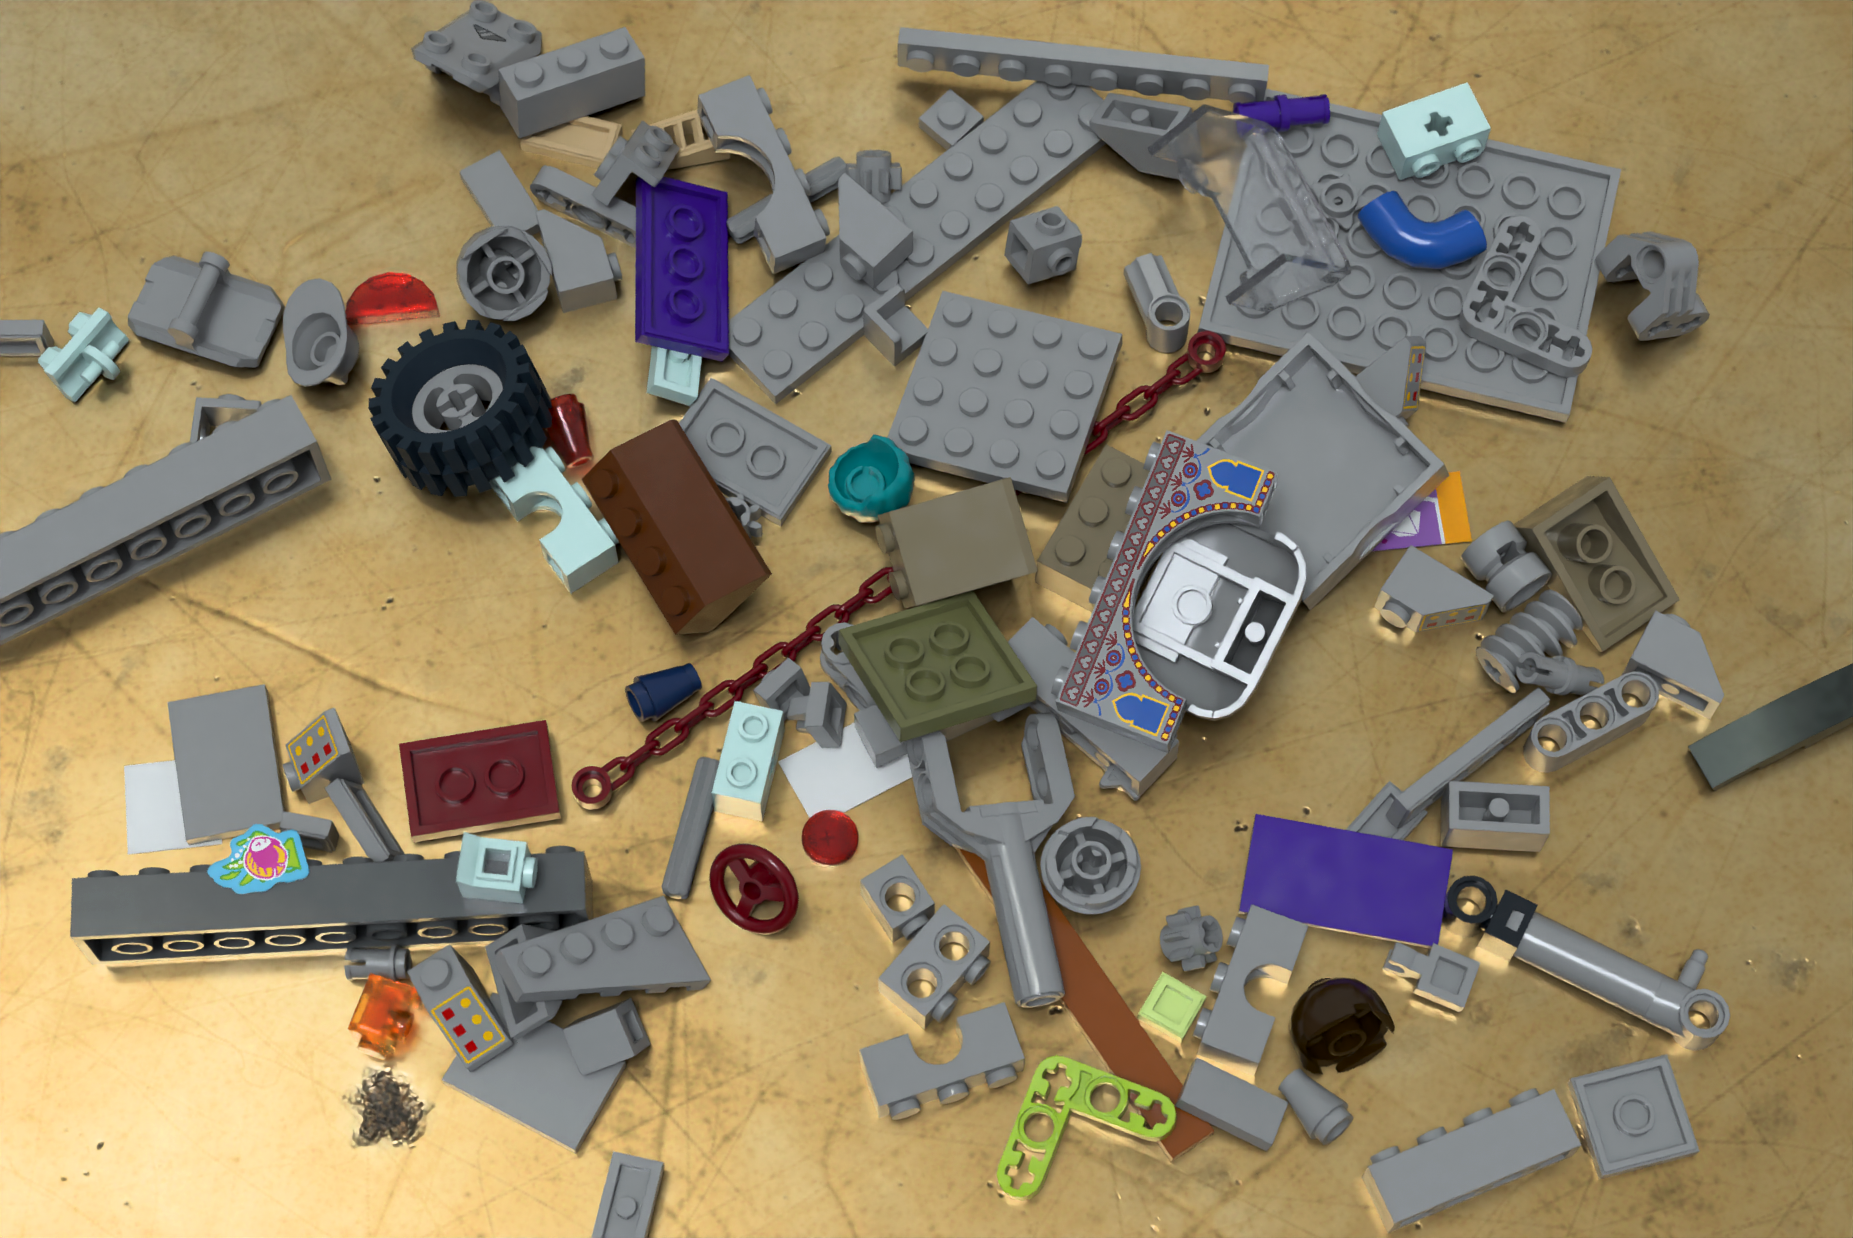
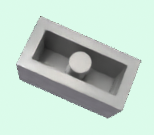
M1449 781L1441 798L1442 847L1540 852L1550 835V786Z

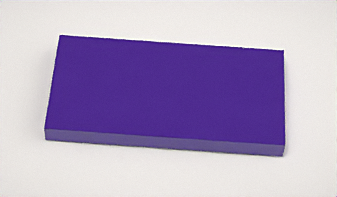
M639 176L637 177L635 342L723 361L729 355L728 192L667 177H662L658 185L653 187Z
M1255 814L1238 913L1248 915L1252 904L1310 927L1430 948L1433 943L1438 945L1453 849Z

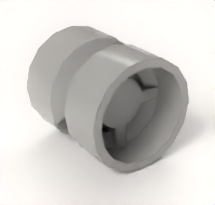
M1508 520L1483 533L1461 555V561L1475 579L1488 582L1486 591L1494 595L1492 600L1501 612L1510 611L1530 599L1552 577L1551 571L1536 553H1526L1527 541L1514 524Z

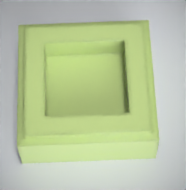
M1162 972L1138 1013L1137 1019L1182 1043L1207 996Z

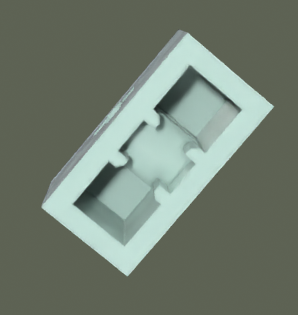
M1467 82L1384 111L1377 136L1399 180H1403L1414 175L1417 178L1428 176L1434 173L1440 166L1456 160L1464 163L1476 158L1485 149L1491 127Z
M738 701L734 702L712 789L715 812L763 821L785 732L783 711Z

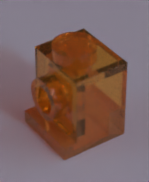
M370 973L347 1029L354 1041L358 1043L357 1049L380 1059H385L387 1053L393 1054L397 1042H405L410 1033L414 1014L410 1013L411 1008L421 1011L423 1002L414 987Z

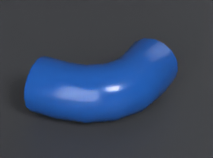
M1390 191L1380 195L1364 206L1357 215L1370 238L1389 257L1410 267L1442 269L1465 262L1487 249L1483 229L1474 215L1468 210L1464 209L1442 221L1425 222L1416 218L1409 211L1397 191Z

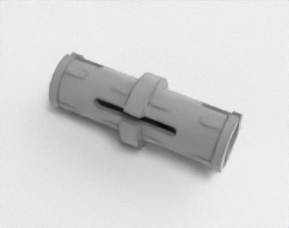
M1527 652L1519 658L1518 662L1531 665V669L1516 667L1517 677L1521 682L1544 686L1548 692L1557 695L1572 693L1584 696L1598 688L1590 686V681L1604 684V677L1599 669L1577 665L1574 660L1564 656L1549 658L1534 652Z

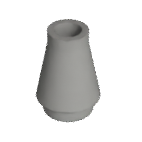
M1301 1069L1291 1072L1279 1085L1278 1090L1286 1097L1311 1139L1317 1138L1323 1145H1327L1338 1138L1351 1124L1353 1116L1347 1111L1348 1103L1308 1077Z

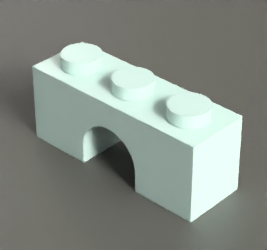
M531 446L530 451L534 459L526 467L517 462L511 467L515 474L514 477L505 483L500 475L489 481L493 490L517 522L538 510H549L561 517L559 525L539 540L545 560L571 594L619 563L615 547L619 541L606 519L603 518L597 521L590 512L589 508L592 507V503L578 482L570 485L563 476L562 472L566 469L554 449L550 446L545 450Z

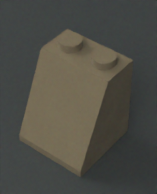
M1011 477L878 515L880 525L876 526L877 541L881 551L884 554L889 553L894 571L889 573L890 586L896 600H902L904 608L919 606L1038 572Z

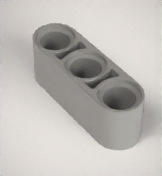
M1629 672L1543 716L1535 722L1523 746V755L1526 762L1531 768L1539 772L1550 773L1557 771L1640 727L1646 722L1659 699V689L1656 682L1643 672ZM1629 693L1637 696L1643 706L1637 708L1628 705L1623 700L1622 694ZM1591 715L1600 722L1602 728L1596 730L1586 727L1581 722L1580 716ZM1550 737L1558 743L1560 750L1552 752L1544 749L1539 744L1538 738Z

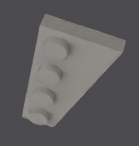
M664 896L502 948L492 959L516 1003L576 999L579 994L600 992L601 997L619 996L623 991L645 989L646 994L666 992L670 987L686 986L687 991L703 990L711 981Z

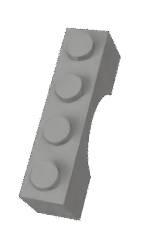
M748 75L698 95L697 113L715 152L734 153L749 158L765 172L770 181L773 194L767 206L755 218L754 235L772 274L824 253L826 236L830 235L828 223L823 212L820 209L813 210L807 195L811 194L808 180L801 168L796 170L793 168L788 157L792 153L789 140L782 128L775 129L769 117L773 111L764 88L756 89L751 76Z

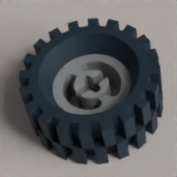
M467 320L465 329L460 330L456 322L453 321L443 324V333L434 336L431 329L420 333L419 336L422 342L414 347L408 341L397 349L401 358L397 362L388 358L382 365L381 369L386 379H374L371 389L376 397L369 398L368 407L373 415L370 419L374 428L405 479L408 477L411 484L419 490L427 486L432 495L443 496L446 488L449 487L454 497L467 496L468 486L475 485L479 493L490 490L492 487L489 480L500 475L505 483L515 476L511 469L512 466L519 462L526 467L534 459L530 447H543L547 437L542 428H551L553 417L549 408H552V403L524 345H521L515 334L511 331L505 334L501 325L492 322L484 330L480 320ZM481 401L491 402L487 410ZM444 421L449 430H440Z

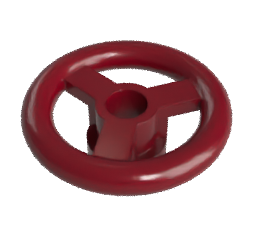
M742 843L731 845L723 849L716 856L710 869V888L719 909L731 922L746 931L763 935L777 933L790 925L798 910V889L790 870L776 855L760 846ZM745 859H751L754 862L748 866ZM727 866L730 867L740 882L739 891L742 897L737 906L731 900L725 887L724 875ZM765 899L784 902L781 912L772 919L763 920L751 917L756 904L762 903Z

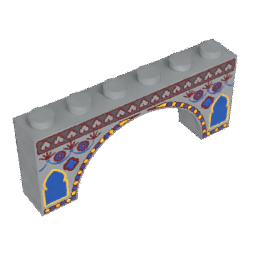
M1166 430L1162 443L1153 442L1149 449L1143 469L1150 472L1144 487L1135 486L1130 495L1125 514L1131 515L1125 533L1116 531L1107 553V558L1113 560L1107 577L1098 576L1094 583L1088 603L1095 606L1088 623L1083 621L1078 623L1070 643V648L1076 650L1069 668L1060 667L1053 683L1051 694L1057 696L1056 705L1058 711L1169 754L1186 712L1187 703L1186 698L1175 694L1154 677L1137 649L1133 634V616L1141 584L1158 557L1170 545L1190 532L1223 523H1238L1260 528L1277 486L1278 471Z

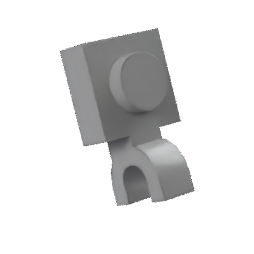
M1396 942L1393 950H1389L1382 970L1398 976L1418 979L1413 991L1414 994L1461 1012L1465 1007L1480 962L1435 943L1431 945L1426 956L1404 944Z

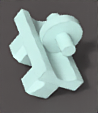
M98 308L92 315L79 312L69 323L68 333L72 338L63 349L57 346L48 347L38 359V363L67 399L76 402L100 374L114 380L120 373V369L112 360L126 345L129 338L114 324L111 315L101 308Z

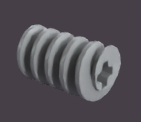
M1546 590L1541 593L1538 601H1533L1526 605L1524 613L1514 614L1510 619V624H1502L1497 628L1495 635L1486 636L1481 642V647L1478 646L1475 649L1476 656L1492 680L1500 684L1508 692L1516 693L1519 690V684L1515 678V675H1517L1516 667L1531 669L1530 665L1518 662L1519 658L1527 652H1534L1541 656H1545L1544 652L1550 657L1562 656L1563 651L1558 641L1568 648L1576 646L1578 641L1573 629L1582 630V619L1566 598L1556 591Z

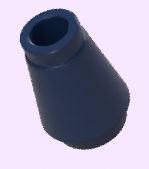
M687 663L683 666L636 676L633 679L634 683L625 687V694L634 715L639 721L643 722L648 719L657 721L693 695L694 692L701 690L702 685L693 665Z

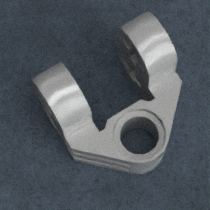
M1651 231L1642 234H1622L1613 239L1596 256L1595 261L1607 282L1639 279L1643 288L1650 291L1651 294L1627 318L1640 341L1684 335L1700 327L1708 320L1710 314L1700 296L1696 293L1699 260L1697 251L1690 242Z

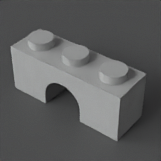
M1252 904L1246 920L1236 916L1226 944L1235 948L1229 965L1219 962L1210 987L1211 991L1219 993L1212 1011L1202 1008L1193 1033L1194 1037L1202 1039L1197 1055L1247 1074L1255 1075L1275 1017L1252 1007L1246 999L1244 987L1250 981L1257 978H1271L1287 984L1309 925Z
M1005 1002L956 1018V1033L961 1044V1050L953 1060L945 1064L934 1065L920 1059L912 1047L908 1034L859 1049L860 1063L878 1117L891 1115L892 1120L907 1118L918 1113L921 1110V1104L939 1099L941 1104H948L968 1096V1089L985 1083L988 1084L989 1088H996L1015 1081L1018 1078L1016 1073L1023 1071L1025 1058Z

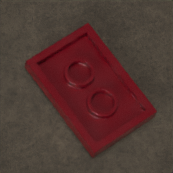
M546 720L399 744L409 826L413 843L463 835L464 831L475 833L561 819Z

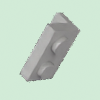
M642 120L628 141L619 136L605 156L603 162L594 173V176L600 182L593 191L592 196L607 206L631 172L638 175L651 186L656 187L673 161L679 147L673 143L671 136L666 131L657 126H649Z

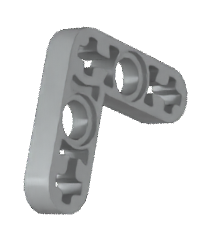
M1523 215L1512 216L1501 225L1464 300L1459 316L1460 326L1466 334L1474 339L1558 376L1566 378L1575 377L1585 370L1591 358L1592 345L1588 337L1572 327L1513 302L1537 252L1542 234L1536 221L1530 217ZM1519 232L1526 235L1525 241L1521 243L1516 256L1513 257L1507 253L1513 238ZM1493 268H1504L1512 275L1513 282L1507 286H1497L1489 280L1487 273ZM1486 296L1493 300L1488 317L1483 322H1479L1474 318ZM1518 325H1529L1537 332L1538 339L1529 344L1521 343L1516 340L1512 330ZM1547 335L1553 337L1548 351L1545 352L1542 348ZM1567 346L1576 349L1575 355L1570 361L1562 358L1563 351Z

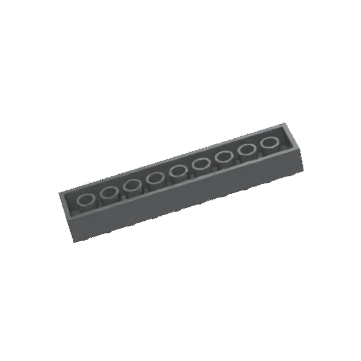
M553 846L547 848L545 853L531 854V857H537V876L534 888H526L523 904L462 897L456 882L460 851L446 853L444 859L425 860L423 856L418 854H401L395 856L393 861L373 862L371 858L356 856L343 859L342 864L322 865L321 861L306 859L309 867V874L306 878L289 883L278 882L266 892L237 894L232 888H224L215 883L214 879L207 873L211 865L192 866L190 872L170 873L165 868L149 867L139 870V875L119 876L115 871L96 870L89 872L88 877L72 878L70 938L92 965L346 951L349 947H354L355 949H390L392 944H399L401 948L447 946L449 944L451 946L490 944L520 924L557 931L593 919V883L585 852L576 851L571 846ZM486 860L484 873L507 875L509 862Z

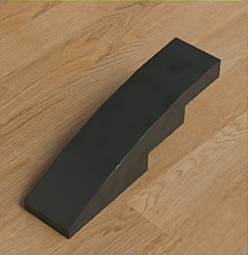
M1853 663L1796 689L1689 745L1691 753L1712 789L1716 791L1757 767L1761 770L1803 746L1808 748L1853 723Z

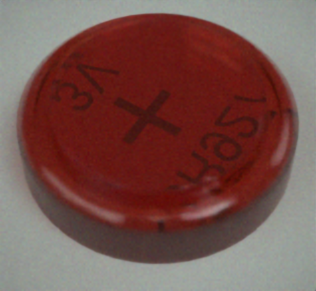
M823 810L815 813L807 820L802 830L801 841L805 854L812 862L823 867H837L849 861L855 854L859 836L855 823L848 815L837 810Z

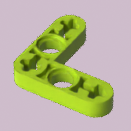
M1058 1055L1048 1057L1040 1062L1035 1070L998 1165V1183L1005 1194L1012 1199L1023 1201L1036 1196L1045 1183L1072 1112L1144 1140L1155 1142L1164 1140L1171 1135L1176 1127L1177 1115L1173 1103L1162 1093L1070 1058ZM1059 1067L1066 1069L1065 1075L1072 1082L1069 1088L1061 1086L1055 1096V1104L1064 1105L1061 1113H1058L1047 1104L1034 1103L1037 1095L1047 1100L1051 1086L1044 1078L1047 1073L1056 1074ZM1105 1084L1112 1085L1120 1093V1103L1118 1106L1106 1113L1096 1110L1091 1104L1093 1091ZM1129 1094L1139 1095L1134 1104L1145 1110H1151L1154 1103L1160 1104L1162 1115L1168 1118L1165 1125L1156 1123L1153 1130L1146 1129L1145 1118L1133 1112H1130L1129 1122L1120 1120L1128 1109ZM1036 1114L1047 1115L1054 1123L1052 1135L1042 1142L1032 1141L1025 1133L1026 1122ZM1021 1143L1034 1152L1045 1153L1042 1161H1039L1032 1155L1028 1166L1029 1173L1034 1177L1032 1184L1023 1182L1020 1189H1014V1181L1007 1173L1010 1168L1019 1169L1025 1157L1023 1151H1015L1017 1144Z

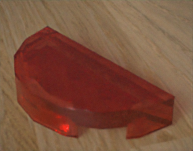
M394 272L370 277L356 287L347 301L345 311L348 326L440 317L435 296L423 281L406 273Z

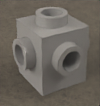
M1058 206L1010 220L1004 256L1026 283L1032 284L1076 270L1079 249L1082 245V234L1078 226L1071 222Z

